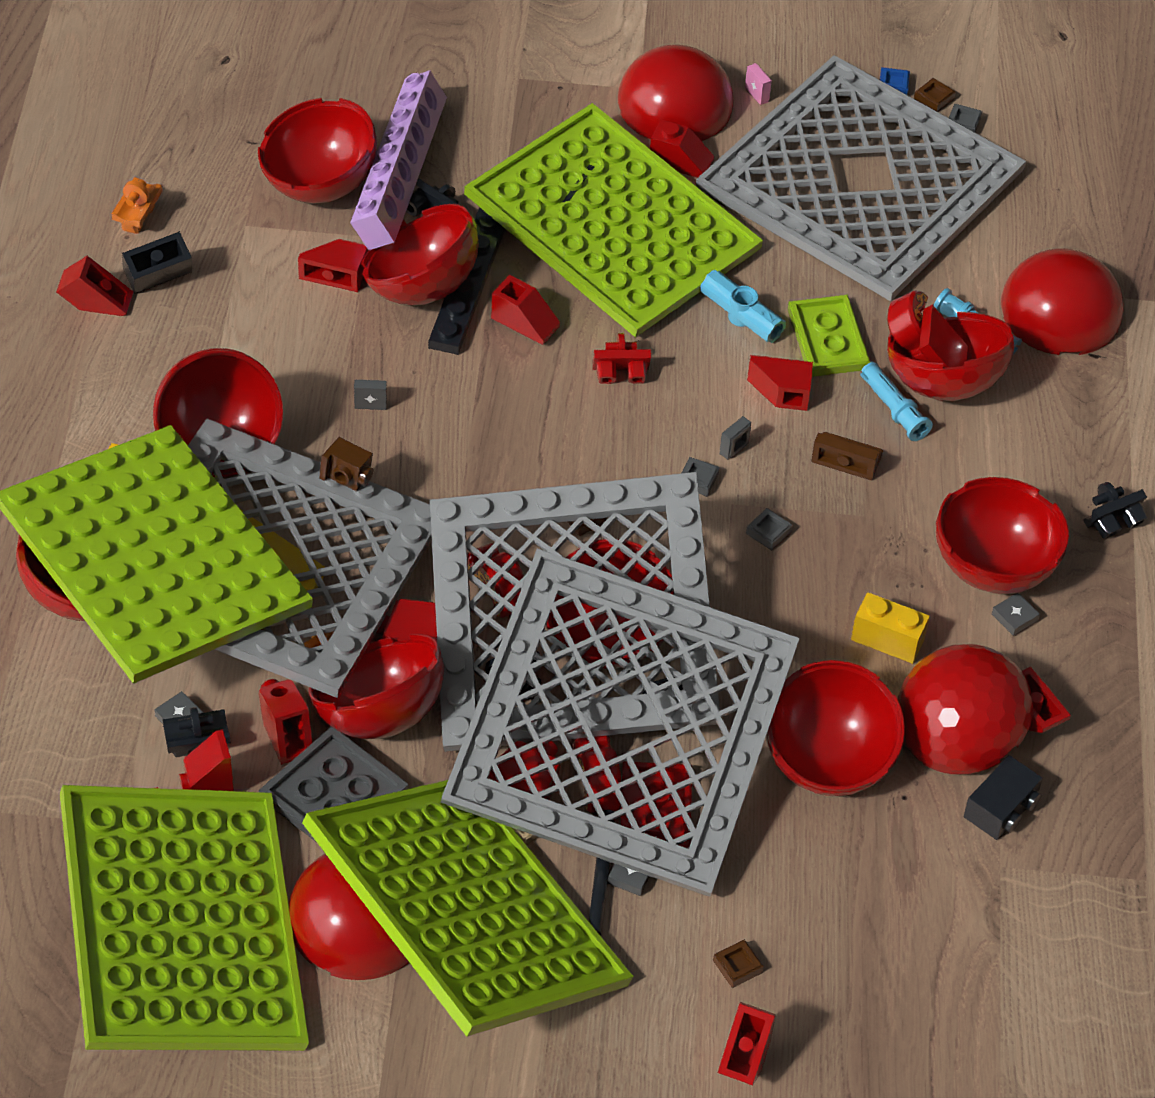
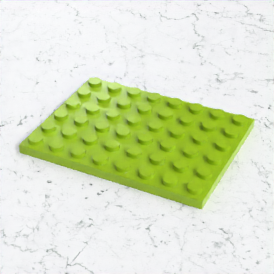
M593 103L465 185L464 195L635 338L701 292V283L705 280L708 273L716 270L725 275L760 250L763 243L760 237ZM588 165L594 166L592 171L587 169ZM582 174L587 175V178L584 182ZM570 191H576L570 201L563 202Z
M171 425L0 490V510L133 684L312 608V596Z
M448 780L316 810L306 814L302 824L466 1037L628 987L634 976L512 827L441 803Z
M63 785L60 791V802L85 1049L305 1051L309 1040L272 793Z

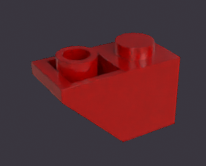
M509 274L493 291L491 319L542 345L560 327V321L535 287Z
M750 355L747 381L775 407L807 411L813 362Z

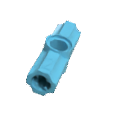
M716 270L708 273L705 280L701 283L700 291L728 312V319L732 324L740 327L747 326L765 341L771 343L776 341L784 331L786 321L758 301V294L753 288L738 286L720 271Z

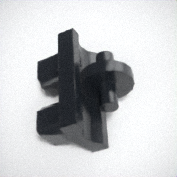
M418 178L406 212L414 217L419 215L422 210L444 204L458 205L459 201L454 198L455 188L449 184H445L441 188L437 186L431 187Z
M1110 482L1100 484L1098 486V495L1094 496L1092 501L1095 506L1100 504L1102 506L1093 509L1092 515L1083 519L1086 527L1095 526L1102 538L1106 539L1122 530L1116 518L1119 515L1123 516L1129 528L1142 524L1147 519L1146 512L1141 504L1147 498L1144 490L1141 489L1119 498L1124 495V489L1121 486L1115 488Z
M197 707L190 708V715L162 720L168 754L173 753L175 757L187 756L193 749L197 748L218 730H223L227 744L231 743L224 709L198 713Z

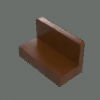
M818 432L814 441L811 462L872 481L883 450L832 433Z

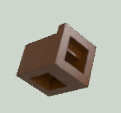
M338 437L322 455L319 479L325 481L327 478H330L341 485L357 491L362 485L366 486L372 478L374 469L371 468L373 453Z

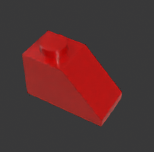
M660 119L651 137L650 150L679 173L698 178L714 162L715 156L687 126Z
M337 239L302 252L298 256L299 279L358 292L364 278L362 274L364 267L361 263L368 249L364 244Z
M87 255L64 269L56 293L78 310L124 316L127 314L134 291Z
M1030 666L1022 670L1028 681L1033 699V716L1029 730L1043 733L1069 720L1071 717L1070 713Z
M218 730L183 759L185 773L179 774L181 789L234 791L231 756L223 730Z
M740 1002L717 1073L753 1086L761 1074L772 1039L776 1014Z

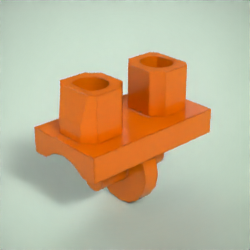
M136 177L132 181H128L123 188V196L111 213L112 220L121 222L124 231L139 234L149 213H152L156 201L163 192L162 185L147 184L144 180Z

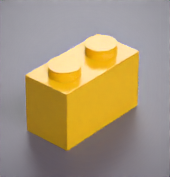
M867 592L855 615L851 640L913 664L925 640L930 616Z

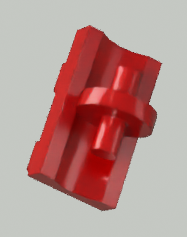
M618 333L617 342H605V350H594L592 368L597 372L599 383H615L616 370H628L629 383L643 384L646 372L650 366L651 349H637V342H625V334Z

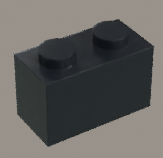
M179 231L123 252L122 268L134 294L192 273V257Z
M1008 755L968 797L963 817L995 840H998L1006 831L1011 833L1018 826L1022 818L1021 814L1026 809L1032 811L1042 797L1039 790L1043 778Z

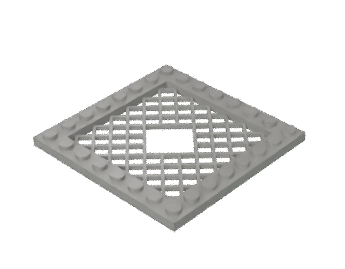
M834 55L696 179V187L887 300L892 301L1024 171L1026 161ZM836 96H848L851 98L852 103H837ZM860 109H872L875 111L876 116L861 117ZM839 110H854L856 117L841 118ZM834 111L835 118L821 119L819 112ZM895 122L899 124L900 129L885 130L884 123ZM878 123L879 131H865L863 124ZM858 124L859 132H844L843 125ZM837 125L839 133H824L823 126ZM817 126L819 134H804L802 127ZM902 136L904 144L889 145L887 137ZM908 136H920L923 138L924 143L910 144ZM867 138H882L883 145L869 146ZM846 139H861L863 146L848 147ZM826 140H841L842 147L828 148ZM820 141L822 148L807 149L806 142ZM800 142L801 150H786L785 143ZM778 147L781 148V151H775V150H776ZM944 149L947 151L948 156L934 157L932 150ZM926 150L928 158H913L912 151ZM906 151L907 159H893L891 152ZM885 152L895 190L838 193L829 155ZM824 155L825 163L810 164L809 156ZM788 157H803L805 164L790 165ZM768 158H783L784 165L769 166ZM956 163H969L972 165L973 170L958 171ZM936 164H951L952 171L938 172ZM915 165H930L932 172L917 173ZM895 166H910L911 173L896 174ZM827 170L829 178L814 179L812 171ZM807 171L808 179L793 180L792 172ZM786 172L787 180L772 181L771 173ZM750 174H765L767 181L752 182ZM969 177H971V178L962 186V182H961V179H960V178H969ZM934 179L936 187L921 188L919 180ZM940 179H955L956 186H941ZM899 181H913L915 188L900 189ZM831 185L832 193L817 194L816 186ZM810 186L812 194H796L795 187ZM789 187L791 195H775L774 188ZM760 189H769L770 195ZM938 194L940 202L925 203L923 195ZM944 194H953L947 201H945ZM902 196H917L919 203L904 204ZM882 197H897L898 205H883ZM876 198L878 206L863 207L861 199ZM855 199L857 207L842 208L840 200ZM819 201H835L836 208L821 209ZM792 202H793V207H794V209L791 208V207H789V206H787V205L784 204V203H792ZM798 202H814L815 209L800 210ZM927 210H937L929 218ZM906 211H921L923 219H908ZM900 212L902 220L887 221L886 213ZM880 213L881 221L866 222L865 214ZM859 214L860 222L845 223L844 215ZM838 215L839 223L824 224L823 216ZM817 216L818 223L808 217ZM921 226L912 234L910 227ZM904 227L906 235L891 236L889 228ZM868 229H884L885 236L870 237ZM847 230H863L864 238H849ZM833 231H842L843 237L839 236ZM893 243H903L896 251L894 250ZM872 244H887L889 252L874 253ZM857 245H866L867 251Z
M206 419L188 447L211 474L214 473L217 482L235 504L247 500L252 501L255 509L243 511V514L247 519L259 516L263 526L255 528L260 534L286 528L290 529L310 570L294 574L298 581L314 578L318 588L308 590L307 592L312 598L322 595L327 604L326 606L307 609L270 625L275 626L286 623L290 631L289 634L276 636L273 634L270 626L263 628L264 630H258L215 650L338 698L432 540L430 504L370 481L366 486L362 485L357 491L341 485L330 478L323 481L319 479L321 462ZM235 467L239 476L224 479L220 470ZM243 468L255 473L246 475ZM265 479L269 488L254 491L250 482ZM273 480L281 482L284 485L275 486ZM243 484L247 493L232 496L228 486ZM295 490L299 500L284 503L280 493ZM303 491L315 496L306 498ZM273 495L277 504L262 507L258 498ZM325 502L329 511L314 514L310 505ZM333 503L343 506L345 508L335 509ZM303 507L307 516L292 519L288 510ZM281 511L285 521L270 524L266 514ZM355 514L359 523L344 526L340 517ZM363 514L374 518V520L366 521ZM333 518L337 528L322 531L318 521ZM311 523L315 533L300 536L296 526ZM385 525L389 535L375 538L370 528ZM363 530L367 540L352 542L348 533ZM341 535L345 544L330 547L326 538ZM320 540L324 549L308 552L304 543ZM388 543L382 552L379 545ZM372 547L376 556L361 559L357 550ZM350 551L354 561L339 564L335 555ZM328 556L332 566L317 569L313 559ZM374 565L373 569L369 574L365 567ZM358 568L363 578L347 581L343 572ZM336 573L341 583L325 586L321 576ZM361 587L355 596L352 588ZM345 590L349 600L334 604L330 593ZM348 609L343 618H341L338 611ZM331 613L336 623L320 626L316 616ZM309 618L313 628L297 631L293 621ZM334 631L329 641H327L324 633ZM311 636H318L321 646L313 648L305 647L301 640Z
M696 472L430 500L437 645L440 647L444 662V679L440 691L444 751L460 750L484 688L483 686L476 694L475 673L485 681L487 680L488 674L479 667L490 655L494 658L496 657L497 651L495 650L500 646L506 631L504 627L493 619L504 607L513 612L515 606L509 602L522 589L527 576L526 574L519 581L509 574L508 571L518 560L530 568L532 561L526 558L524 553L534 543L544 551L563 557L557 551L569 540L580 548L570 560L578 562L586 553L598 562L593 568L601 570L604 566L613 574L631 581L634 580L628 577L627 574L638 563L650 572L640 584L647 586L656 576L668 585L664 592L671 594L674 590L675 596L710 607ZM666 511L667 520L663 518L661 515H659L657 512ZM642 514L634 524L624 517L626 515ZM650 516L662 524L661 528L652 537L640 529V526ZM609 517L601 527L590 520ZM616 520L629 528L619 540L606 532ZM575 521L567 531L557 524L559 522ZM583 523L595 531L585 544L572 535ZM542 524L534 534L523 527ZM549 527L562 535L552 547L539 539ZM508 528L501 537L490 531L491 529ZM516 530L528 538L518 551L505 542ZM667 530L670 550L658 542ZM475 531L467 540L466 532ZM634 533L647 541L637 554L624 545ZM482 534H485L495 542L485 554L472 546ZM601 536L613 545L603 557L591 549L592 545ZM652 546L665 555L655 567L642 558ZM500 547L513 555L502 568L490 559ZM467 550L479 558L470 570L468 569ZM618 550L631 558L621 571L608 562ZM670 560L673 581L660 572ZM484 564H487L497 572L487 584H484L474 576ZM502 577L514 585L513 589L504 598L492 590ZM469 580L481 589L471 601ZM486 594L499 602L488 615L476 607ZM471 611L483 619L473 631ZM609 617L597 629L596 634L602 633L608 628H613ZM639 624L630 627L627 632L623 630L628 643L631 645L638 643L632 635L640 628ZM488 625L501 633L490 646L477 637ZM647 625V627L651 631H653L655 635L660 632H663L662 630ZM554 636L546 638L553 643L550 647L552 654L558 649L568 648ZM672 637L663 638V640L674 647L669 654L679 650ZM680 637L685 647L696 643ZM620 639L611 649L603 645L607 655L619 651L623 646ZM473 642L485 650L475 662ZM595 643L578 650L581 658L592 645L596 647ZM650 645L638 649L639 652L635 656L638 663L645 655L652 661L657 660L655 654L650 651ZM705 646L688 653L696 669L712 662ZM536 652V653H535V656H534V659H535L536 661H538V660H541V659H543V658H545V657H547V656H546L545 653H544L543 656H540V655ZM572 653L568 655L571 659L561 669L563 675H566L577 663ZM683 656L680 657L681 673L670 666V662L666 663L672 676L675 678L690 672ZM621 657L614 660L624 668L618 674V677L635 670L631 661L627 663ZM582 658L585 666L590 664ZM550 663L544 665L545 668L555 674ZM605 665L589 671L592 679L596 676L604 683L611 681V679L600 672ZM661 666L655 668L646 677L651 688L658 686L653 681L663 671ZM541 667L533 670L534 673H536ZM716 667L699 674L707 690L717 686ZM527 675L524 685L528 683L535 688L529 675ZM694 677L677 684L678 688L682 684L683 690L680 691L685 700L701 693ZM585 678L579 684L572 679L566 681L574 689L572 691L574 697L586 692L584 688L588 683ZM618 684L603 691L598 698L591 696L587 700L577 703L594 737L666 729L648 694H642L645 690L643 684L632 695ZM671 687L667 691L655 694L662 710L679 703ZM553 688L544 691L547 699L552 702L550 703L551 707L562 703V701L550 693ZM613 690L621 695L620 697L607 698ZM716 693L710 697L717 710L720 711L719 695ZM539 695L529 705L521 701L529 717L546 710L543 704L538 705L541 702ZM705 699L688 706L695 721L712 715ZM572 706L555 713L562 728L579 721ZM517 707L514 709L508 726L523 720ZM683 709L666 716L672 729L683 728L690 724ZM549 716L532 723L539 739L556 732ZM714 720V721H712V722H710V723H708V724H705V725H703V726H707V725H717V722H716V720ZM527 726L509 733L514 743L516 741H523L525 743L534 741ZM582 727L565 734L567 739L587 737ZM505 737L503 738L501 746L508 745ZM559 737V738H556V739H554V740H552V741H557V740H561V739H560V737Z
M537 548L445 787L441 803L710 897L800 638ZM557 595L564 597L556 601ZM573 601L580 616L564 623L557 608ZM581 603L598 609L586 613ZM552 612L558 626L544 632ZM606 612L613 628L596 634L589 619ZM614 614L630 620L619 625ZM584 622L591 637L574 644L567 629ZM639 624L646 639L630 646L623 630ZM647 625L663 632L652 636ZM562 632L569 647L552 654L545 639ZM617 633L624 649L607 655L600 640ZM672 635L679 650L663 657L655 642ZM680 637L696 643L685 647ZM540 643L547 657L532 663ZM595 643L602 659L585 666L578 650ZM650 645L657 660L640 667L633 652ZM705 646L712 662L696 669L688 653ZM713 648L729 654L718 659ZM572 653L580 668L563 675L556 660ZM628 655L635 670L618 677L611 661ZM683 656L690 672L673 678L666 663ZM738 657L745 673L729 680L722 664ZM746 659L754 662L752 670L750 669ZM550 663L557 679L540 685L533 670ZM606 665L613 680L596 687L589 671ZM661 666L668 682L651 688L644 673ZM716 667L723 683L707 690L699 674ZM583 674L591 690L574 697L566 681ZM529 675L535 688L520 695L526 677ZM639 676L668 734L606 762L577 703ZM694 677L701 693L685 700L677 684ZM748 679L740 701L733 685ZM561 684L568 700L551 707L544 691ZM671 687L679 703L662 710L655 694ZM727 689L734 705L718 711L710 696ZM538 694L546 710L529 717L521 701ZM705 699L712 715L695 721L688 706ZM515 706H517L523 720L508 726ZM572 706L579 721L562 728L555 713ZM683 709L690 724L673 731L666 716ZM737 710L729 733L721 717ZM549 716L556 732L539 739L532 723ZM716 720L723 736L707 743L699 727ZM527 726L534 741L517 749L509 733ZM582 727L590 743L572 750L565 734ZM693 730L701 746L684 753L677 737ZM505 737L511 752L496 758ZM560 737L567 753L550 760L543 744ZM671 740L679 756L662 763L654 747ZM726 742L719 764H717L710 749ZM537 747L545 763L527 771L520 755ZM593 749L601 765L583 772L576 756ZM649 750L656 767L639 773L632 757ZM705 752L712 768L695 775L688 759ZM515 758L522 773L505 781L497 765ZM571 759L578 775L561 782L553 766ZM627 761L634 776L617 784L610 767ZM682 762L690 778L673 785L665 769ZM492 769L498 782L488 779ZM548 769L555 785L538 793L531 776ZM604 771L611 787L594 794L587 778ZM660 772L667 788L650 795L643 779ZM715 774L709 793L706 796L699 781ZM525 779L532 794L510 786ZM582 781L589 797L571 804L564 788ZM637 782L645 798L628 806L621 789ZM694 784L701 800L684 807L676 791ZM559 791L565 805L550 801L544 797ZM615 792L622 809L605 816L598 800ZM671 794L679 810L661 817L654 801ZM592 803L599 817L577 809ZM648 804L656 820L639 828L632 811ZM704 806L695 829L688 813ZM626 814L633 829L610 821ZM682 816L690 832L672 839L665 823ZM659 826L666 841L645 834V832ZM692 838L689 849L678 845Z

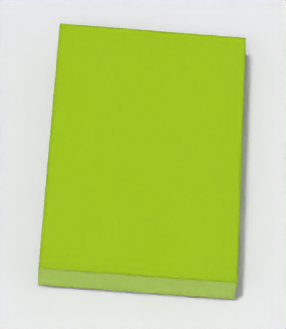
M848 295L788 301V313L803 360L813 362L812 377L861 371L865 365L871 363Z

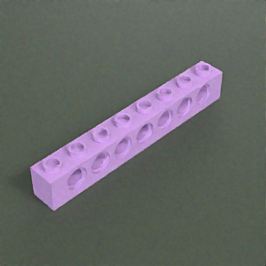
M430 70L420 74L413 73L405 78L351 219V225L368 250L395 242L447 97Z

